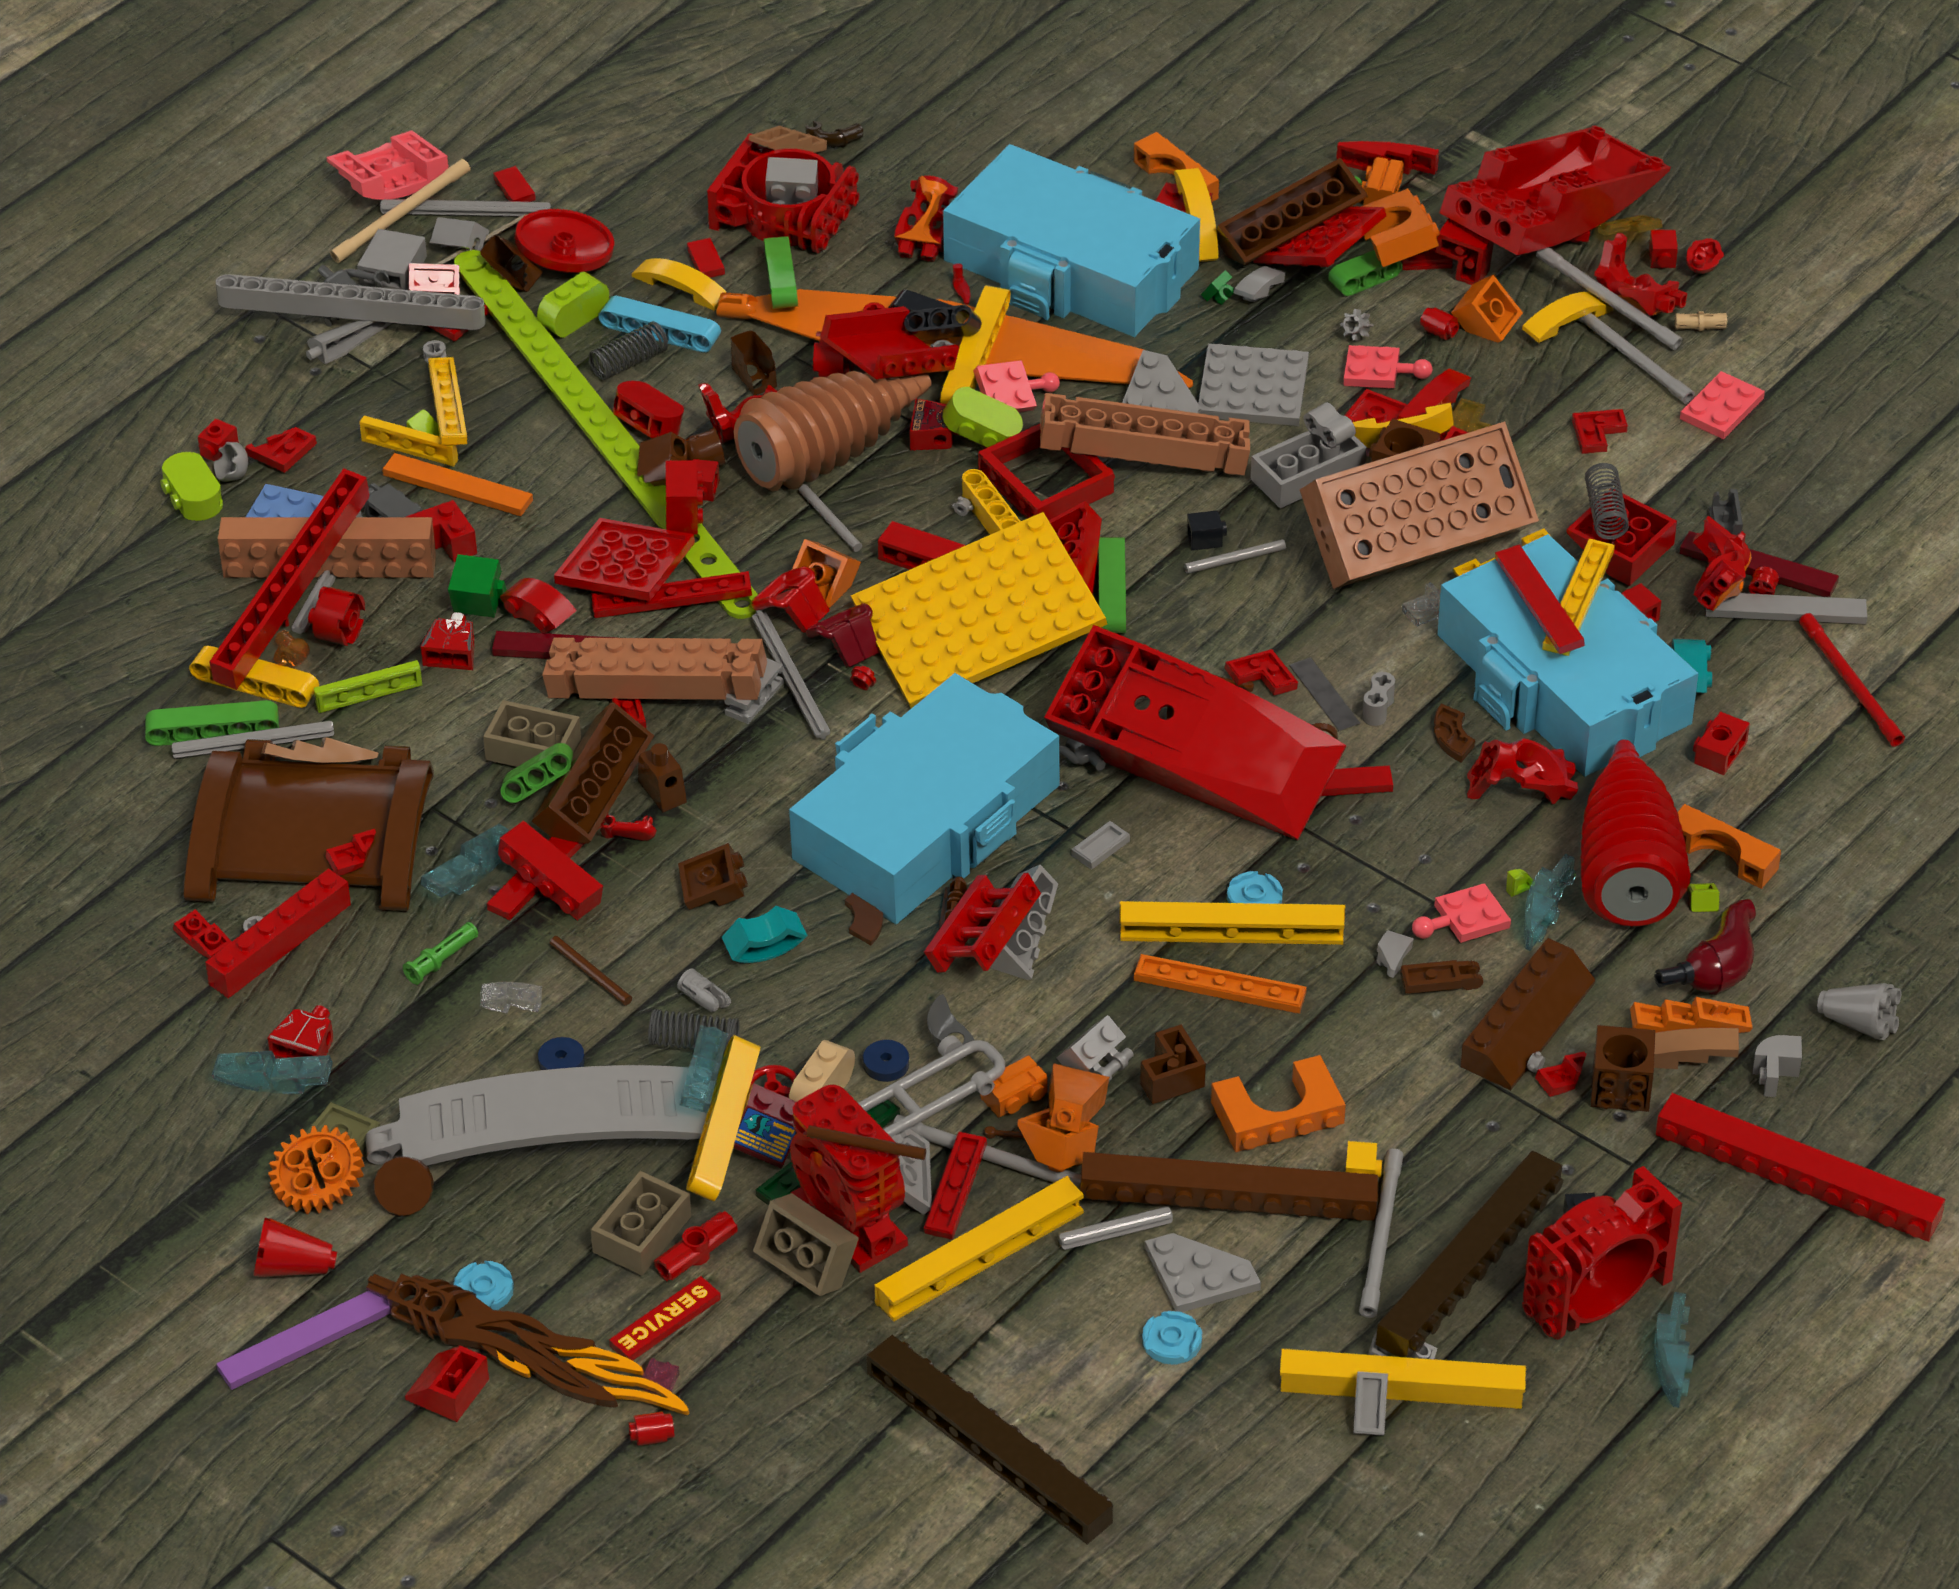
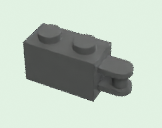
M375 483L368 486L370 497L365 503L366 517H406L423 511L419 504L413 503L402 491L396 490L389 483L382 488Z

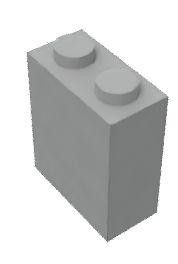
M378 229L357 265L358 270L370 273L380 270L386 271L390 284L386 281H381L382 288L408 290L409 263L423 264L427 257L425 237ZM359 278V285L376 287L374 281Z

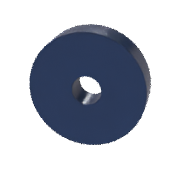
M557 1037L550 1039L539 1049V1067L541 1070L583 1067L585 1063L584 1049L578 1041L572 1038Z
M894 1040L876 1041L870 1044L864 1051V1070L868 1076L878 1081L889 1082L897 1080L904 1076L909 1069L908 1050L904 1045Z

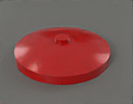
M544 209L529 213L518 222L515 232V244L526 258L545 268L563 272H586L602 267L611 259L614 249V237L603 223L591 216L572 210Z

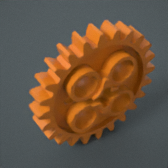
M327 1125L323 1126L321 1132H318L316 1127L312 1126L311 1133L309 1134L304 1129H301V1137L299 1138L291 1134L290 1139L292 1142L290 1144L282 1142L283 1152L275 1151L274 1155L277 1161L269 1163L272 1171L268 1172L271 1179L270 1185L278 1200H282L286 1207L292 1205L295 1212H298L303 1206L306 1214H309L312 1207H315L317 1212L321 1213L322 1206L324 1205L329 1210H332V1202L334 1201L342 1205L343 1195L352 1197L353 1194L350 1187L360 1186L356 1178L364 1176L361 1168L365 1166L362 1160L363 1154L355 1139H350L348 1132L341 1134L338 1127H335L330 1133ZM309 1150L313 1151L318 1169L325 1183V1188L323 1189L320 1187L310 1161Z

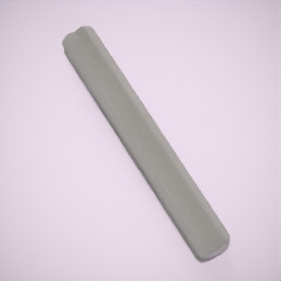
M326 570L320 575L292 625L293 632L302 634L308 630L310 626L308 615L311 608H315L321 587H332L337 576L330 573V570Z
M1165 1206L1061 1232L1059 1234V1243L1061 1248L1066 1250L1170 1224L1173 1222V1215L1170 1207Z

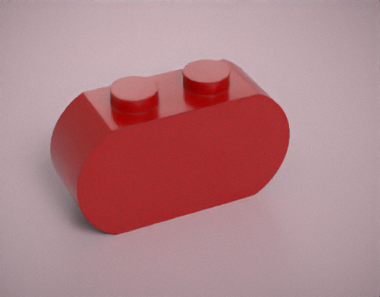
M625 381L617 386L613 406V414L650 438L670 432L679 435L684 413L683 405L645 382Z

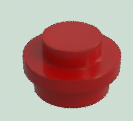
M855 666L852 669L850 680L856 687L868 690L869 687L875 685L876 678L870 668Z

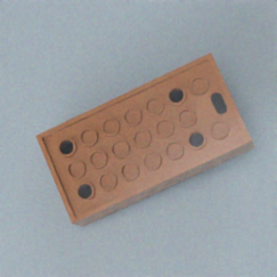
M1505 422L1315 479L1300 489L1333 589L1516 533L1539 521Z

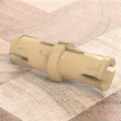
M1704 311L1692 314L1675 313V330L1698 329V331H1704V329L1727 328L1726 313L1709 314L1704 313Z

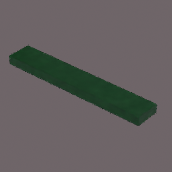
M886 1100L866 1112L884 1128L897 1115H900V1107L890 1100ZM792 1161L755 1189L756 1197L768 1206L771 1200L789 1195L801 1187Z

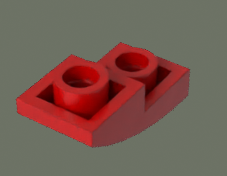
M196 909L173 924V930L187 944L208 959L232 942L215 923L210 925Z

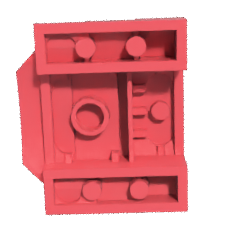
M412 130L392 136L390 143H385L376 149L362 154L353 155L351 152L345 151L326 157L327 162L338 169L339 174L351 182L352 189L363 197L377 200L396 199L416 193L449 168L447 155Z

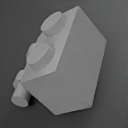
M1107 1015L1090 1027L1064 1050L1057 1059L1063 1066L1109 1076L1110 1082L1112 1075L1118 1070L1122 1071L1129 1064L1128 1061L1134 1054L1129 1048H1125L1122 1052H1118L1114 1048L1126 1036ZM1105 1056L1109 1063L1105 1067H1101L1098 1062Z

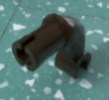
M813 121V127L805 124L806 134L827 140V146L846 147L849 142L862 138L864 135L862 133L863 128L859 123H855L845 129H836L835 132L823 131L822 125L818 121Z

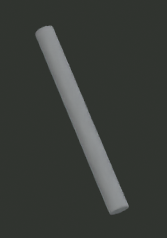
M806 484L802 485L799 488V492L852 550L858 552L862 548V544Z
M1282 539L1184 564V569L1189 574L1285 550L1286 544Z

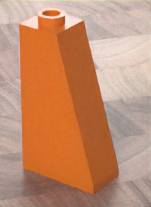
M1053 1064L1048 1090L1050 1126L1079 1133L1105 1104L1109 1076Z

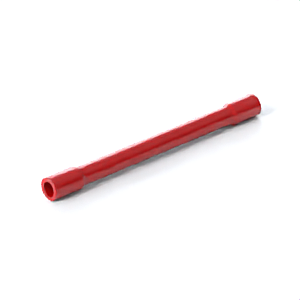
M1804 614L1799 619V624L1807 635L1821 649L1879 726V730L1891 746L1896 747L1902 744L1905 736L1895 722L1881 708L1825 634L1824 629L1813 614Z

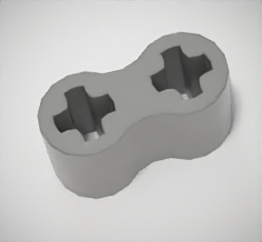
M1325 402L1304 415V423L1307 429L1312 434L1319 435L1327 446L1331 448L1350 439L1356 433L1353 422L1347 416L1340 415L1330 403Z
M1378 672L1371 677V689L1366 692L1363 700L1362 718L1368 725L1379 726L1386 721L1387 708L1394 702L1395 678L1390 673Z

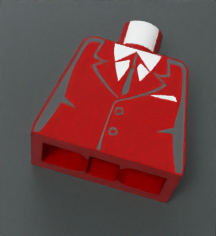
M456 612L451 615L450 619L438 618L433 622L421 644L423 666L473 670L474 629L473 623L466 621L465 615Z

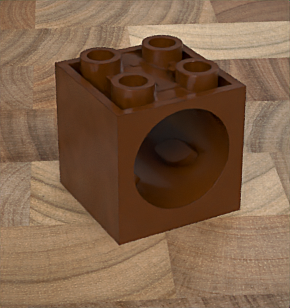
M1392 419L1387 428H1382L1378 442L1372 444L1369 458H1372L1371 462L1440 442V433Z
M1597 1025L1592 1072L1591 1107L1649 1112L1654 1075L1656 1030Z

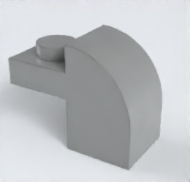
M1776 1035L1766 1038L1757 1046L1752 1074H1759V1084L1764 1085L1765 1097H1776L1779 1076L1799 1077L1802 1060V1036Z

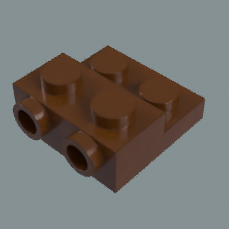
M729 843L678 863L684 903L689 910L713 900L721 906L744 897L743 889L748 887L744 873L740 872V868L744 867V861L741 854L734 852Z

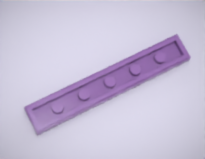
M367 1291L216 1363L217 1370L229 1388L233 1390L391 1314L390 1305L385 1297Z

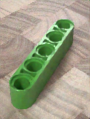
M789 237L764 238L765 258L773 309L798 307Z
M1100 537L1098 547L1099 607L1107 620V625L1101 628L1116 634H1126L1125 537Z
M266 700L151 710L145 716V739L149 744L155 746L279 728L278 706L274 702Z

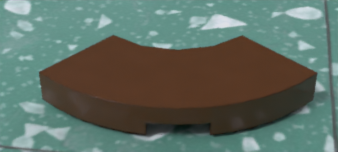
M1441 703L1434 719L1435 738L1446 754L1462 763L1475 747V739L1468 736L1462 728L1465 713Z
M851 893L845 899V905L852 910L854 915V922L849 928V934L872 945L881 933L883 912L854 893Z

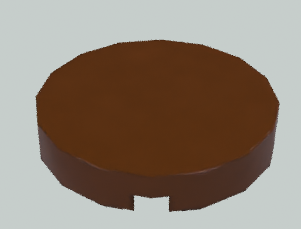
M399 1156L385 1162L378 1170L374 1181L375 1195L379 1203L388 1212L397 1215H411L423 1209L431 1199L434 1186L429 1168L419 1159L408 1156Z

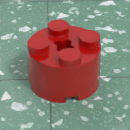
M818 331L816 336L820 337L822 331ZM820 339V342L814 343L813 371H818L819 377L827 378L834 373L845 375L850 371H854V363H850L848 358L825 341Z
M321 587L315 608H311L308 615V622L313 626L314 637L348 646L347 643L353 644L363 626L364 619L359 617L360 610L365 611L364 598L360 594L332 587Z

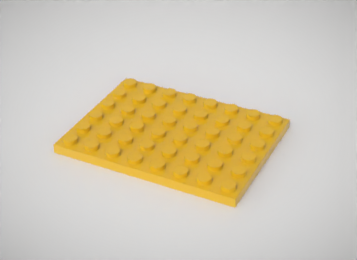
M1044 512L851 595L854 606L865 603L872 608L873 616L870 621L877 639V646L911 709L954 673L971 683H975L1090 632L1093 625L1098 627L1107 625L1105 615Z

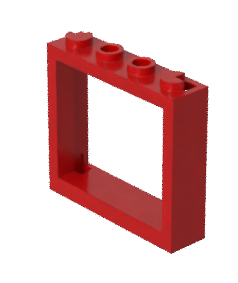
M1040 424L978 452V470L982 471L993 486L1027 519L1044 512L1047 519L1051 520L1083 501L1091 504L1114 493V472L1099 460L1098 456L1075 454L1071 452L1070 448L1061 447L1092 478L1042 501L1033 494L1004 463L1040 447Z

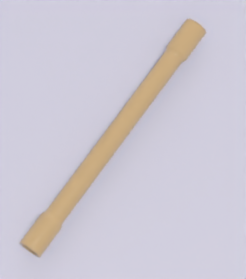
M460 159L446 169L443 174L352 238L345 240L332 249L330 255L336 263H340L353 254L360 246L372 239L378 229L385 230L441 189L464 176L471 170L467 161Z

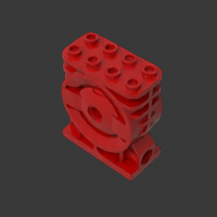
M749 133L707 190L709 229L719 231L724 223L732 226L745 224L748 231L764 241V238L788 236L790 246H799L800 249L805 250L811 244L812 251L815 253L825 250L832 235H836L842 221L847 219L849 211L859 201V192H857L859 174L856 173V168L848 166L843 172V165L841 163L835 162L831 165L825 158L814 152L792 148L773 150L749 141V136L753 135ZM768 157L818 160L817 197L804 203L790 205L766 201Z
M835 1084L826 1085L798 1100L793 1106V1125L796 1135L791 1140L790 1152L793 1167L801 1187L791 1192V1194H794L859 1238L850 1263L861 1273L908 1246L907 1236L889 1217V1212L900 1207L905 1198V1186L900 1170L899 1155L807 1137V1129L811 1125L891 1142L895 1141L841 1086Z
M1642 1166L1634 1171L1632 1187L1626 1190L1618 1201L1610 1196L1590 1198L1570 1209L1553 1225L1544 1228L1543 1235L1535 1233L1530 1236L1522 1303L1524 1312L1541 1325L1547 1336L1558 1340L1565 1336L1566 1329L1572 1332L1579 1328L1580 1323H1591L1601 1320L1620 1309L1641 1289L1648 1279L1654 1277L1662 1286L1671 1282L1682 1203L1650 1171Z

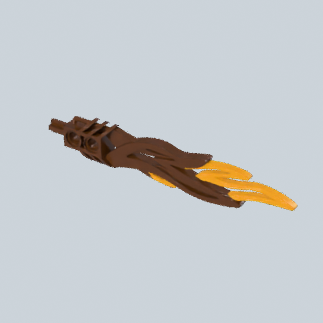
M402 1273L397 1282L377 1274L370 1276L368 1279L369 1283L366 1289L387 1298L391 1308V1315L398 1320L413 1325L416 1333L421 1334L420 1329L427 1331L429 1338L435 1340L433 1334L439 1336L445 1345L483 1349L495 1361L509 1370L526 1378L531 1377V1372L553 1390L579 1401L616 1408L618 1406L616 1399L636 1400L683 1415H689L686 1404L658 1383L645 1378L620 1375L604 1370L610 1369L644 1375L643 1368L639 1364L614 1352L596 1348L595 1342L591 1339L556 1334L538 1320L525 1314L493 1310L479 1300L474 1292L463 1290L461 1287L451 1285L441 1279L429 1280L419 1275L409 1277ZM411 1295H414V1296H415V1297H414L413 1299H411V1300H404V1299H405L406 1297H408V1296H411ZM435 1306H441L437 1311H430ZM459 1308L462 1316L453 1318ZM487 1330L502 1331L516 1335L520 1343L525 1347ZM553 1354L559 1356L591 1357L605 1360L573 1358L563 1363ZM578 1372L612 1384L645 1388L661 1396L633 1389L600 1386Z

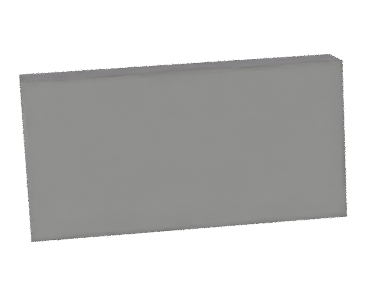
M1109 821L1072 848V857L1092 870L1130 842V834Z
M1357 1371L1353 1434L1384 1436L1387 1373Z

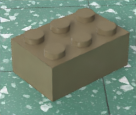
M503 700L483 736L485 759L518 767L557 743L567 744L574 753L581 741L579 716ZM561 755L553 757L558 763L566 762V759Z
M639 1171L591 1228L593 1253L643 1276L654 1260L658 1258L691 1218L690 1193Z
M789 1194L770 1201L753 1252L817 1295L822 1296L842 1288L859 1238L794 1194Z

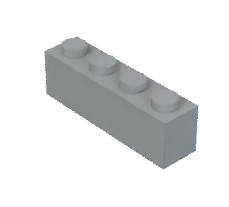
M1041 865L1019 873L1010 888H1014L1023 873H1029L1041 895L991 965V969L1026 980H1030L1033 977L1034 970L1032 965L1034 960L1038 959L1040 949L1037 947L1040 937L1045 934L1047 927L1044 923L1045 918L1051 912L1058 883Z

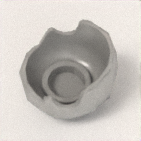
M226 442L223 447L219 448V451L222 452V457L214 461V473L218 481H237L244 477L248 469V455L243 446L238 442Z

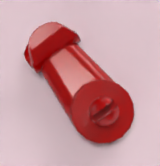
M606 815L605 822L608 825H602L600 828L602 836L607 839L621 836L647 841L654 838L657 832L656 828L652 825L653 818L650 816L648 819V815L643 817L642 821L635 822L616 821L614 816Z

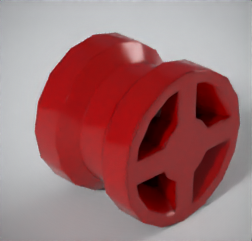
M1766 566L1756 568L1749 584L1750 594L1774 595L1779 581L1778 573Z

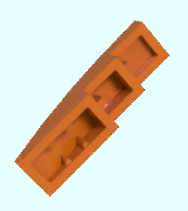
M1695 997L1692 1004L1665 999L1661 1007L1634 1002L1630 1008L1633 1028L1656 1030L1655 1033L1695 1028H1739V1033L1750 1032L1753 1028L1748 1006Z

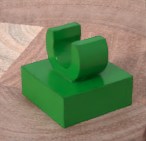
M1225 270L1200 295L1207 302L1215 295L1216 301L1222 305L1234 294V288L1226 284L1232 276Z

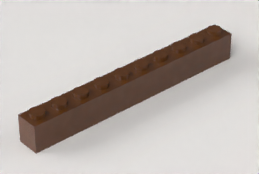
M1083 1152L1080 1191L1084 1194V1198L1093 1200L1100 1199L1375 1221L1378 1202V1175Z

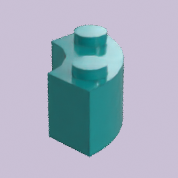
M1672 639V649L1698 672L1696 693H1707V688L1712 687V671H1707V661L1711 660V645H1706L1705 640Z
M775 906L768 913L756 918H738L722 936V940L733 961L755 963L785 954L800 944L808 935L796 912Z

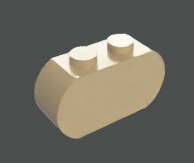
M823 1040L795 1078L789 1093V1099L797 1102L826 1085L835 1084L845 1088L854 1068V1051L828 1040Z

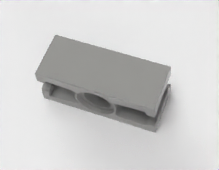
M766 658L767 666L764 677H760L761 688L758 700H738L735 694H727L724 702L730 706L725 709V715L749 724L784 684V679L777 676L783 671V664Z

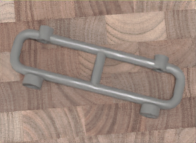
M953 1035L947 1036L938 1045V1052L942 1057L858 1102V1104L865 1111H868L895 1096L910 1113V1115L884 1128L890 1137L898 1135L975 1091H978L983 1096L991 1093L995 1086L993 1081L1002 1076L1005 1071L1003 1056L993 1045L986 1041L974 1040L963 1045L957 1037ZM974 1052H983L994 1064L991 1070L985 1073L983 1071L975 1073L971 1081L922 1108L905 1091Z

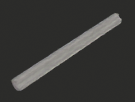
M329 720L172 743L173 757L177 759L211 754L212 751L245 749L247 739L272 740L273 744L293 742L294 740L304 741L334 736V727L332 721Z

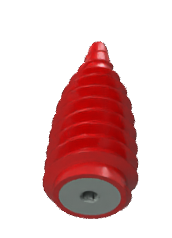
M1620 740L1614 746L1608 765L1597 778L1585 808L1580 857L1582 892L1588 906L1604 920L1624 926H1643L1662 920L1674 910L1678 901L1688 889L1691 873L1682 825L1679 822V814L1674 807L1671 795L1667 791L1664 782L1639 758L1635 746L1629 740Z

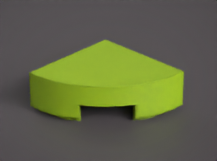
M1514 869L1508 871L1506 892L1511 897L1535 887L1534 880L1525 870Z

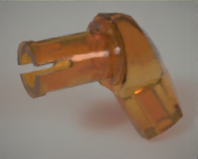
M282 630L276 635L275 643L279 646L273 658L276 663L294 669L307 659L310 648L304 639H296L287 630Z

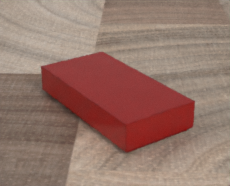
M516 166L493 173L495 182L509 201L531 202L536 200L535 192Z
M711 238L687 243V250L696 270L709 278L725 275V267Z

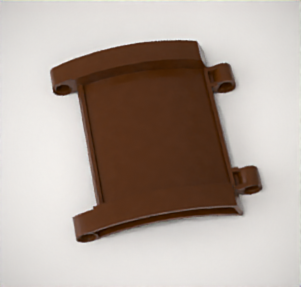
M257 739L246 740L243 758L240 752L212 751L201 782L191 829L184 882V898L186 901L214 902L218 879L310 883L328 868L333 871L325 857L326 849L350 843L354 834L375 829L376 836L363 867L340 877L348 881V885L382 887L381 906H378L379 910H409L419 828L427 793L434 777L431 761L411 760V749L408 746L387 745L384 746L383 757L379 759L378 766L275 761L276 757L261 754L264 743L273 744L272 740Z

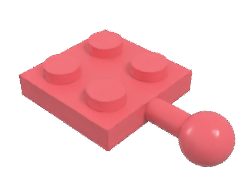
M1349 345L1344 373V386L1395 388L1397 373L1414 374L1418 379H1426L1432 374L1433 368L1431 363L1425 359H1419L1414 364L1399 363L1400 348Z
M1022 360L981 365L973 370L981 393L1015 408L1018 412L1033 411L1037 407L1032 390L1042 389L1047 393H1052L1060 385L1058 376L1051 372L1043 374L1040 379L1028 380Z
M1484 883L1436 897L1434 906L1441 917L1434 919L1425 916L1418 917L1412 924V931L1416 937L1426 939L1433 934L1434 930L1449 926L1460 943L1509 929L1511 919Z

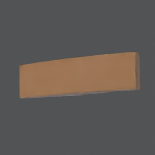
M777 126L749 136V141L773 150L792 148L815 153L824 151L827 148V140L783 126Z
M327 737L322 739L320 747L294 740L291 749L264 743L261 752L264 755L286 760L313 763H347L378 757V752Z
M1695 1028L1655 1033L1654 1068L1678 1069L1679 1062L1708 1063L1709 1056L1738 1057L1739 1028Z

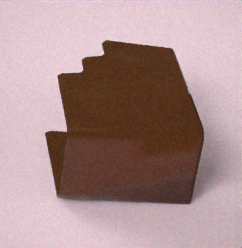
M498 235L492 236L480 252L494 270L499 272L513 287L528 292L543 273L534 262L530 261L519 251L516 244ZM516 255L524 262L523 267L518 271H514L511 268V262ZM524 273H527V276L524 278L523 281Z
M753 330L732 336V369L752 394L758 395L765 392L768 385L776 388V366L771 349ZM747 365L755 366L757 373L750 376L747 372ZM763 379L762 386L753 389L752 382Z
M670 432L641 442L637 476L643 475L645 483L650 482L654 486H666V461L687 460L688 441Z

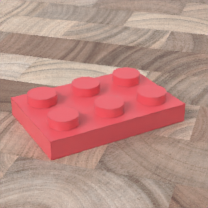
M1721 371L1681 411L1680 420L1724 440L1764 399L1765 391Z

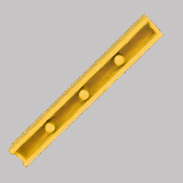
M1120 901V941L1343 945L1345 905Z
M1068 1176L1063 1177L874 1285L875 1304L880 1306L893 1322L1082 1215L1084 1209L1079 1205V1200L1084 1198V1194L1070 1181Z
M1282 1349L1281 1392L1356 1397L1357 1371L1387 1373V1399L1522 1409L1523 1393H1525L1526 1366Z

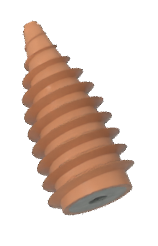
M850 371L845 375L834 373L827 378L816 377L810 382L801 381L793 387H783L777 392L766 393L761 398L750 399L742 407L734 427L737 453L747 473L760 486L770 491H778L782 485L789 489H798L804 481L813 482L819 474L827 475L831 473L834 466H844L850 457L860 456L864 446H874L877 442L878 434L883 436L889 432L890 419L898 421L901 410L905 407L908 408L911 402L928 391L929 387H931V379L926 373L875 379L868 373L862 374L861 372Z

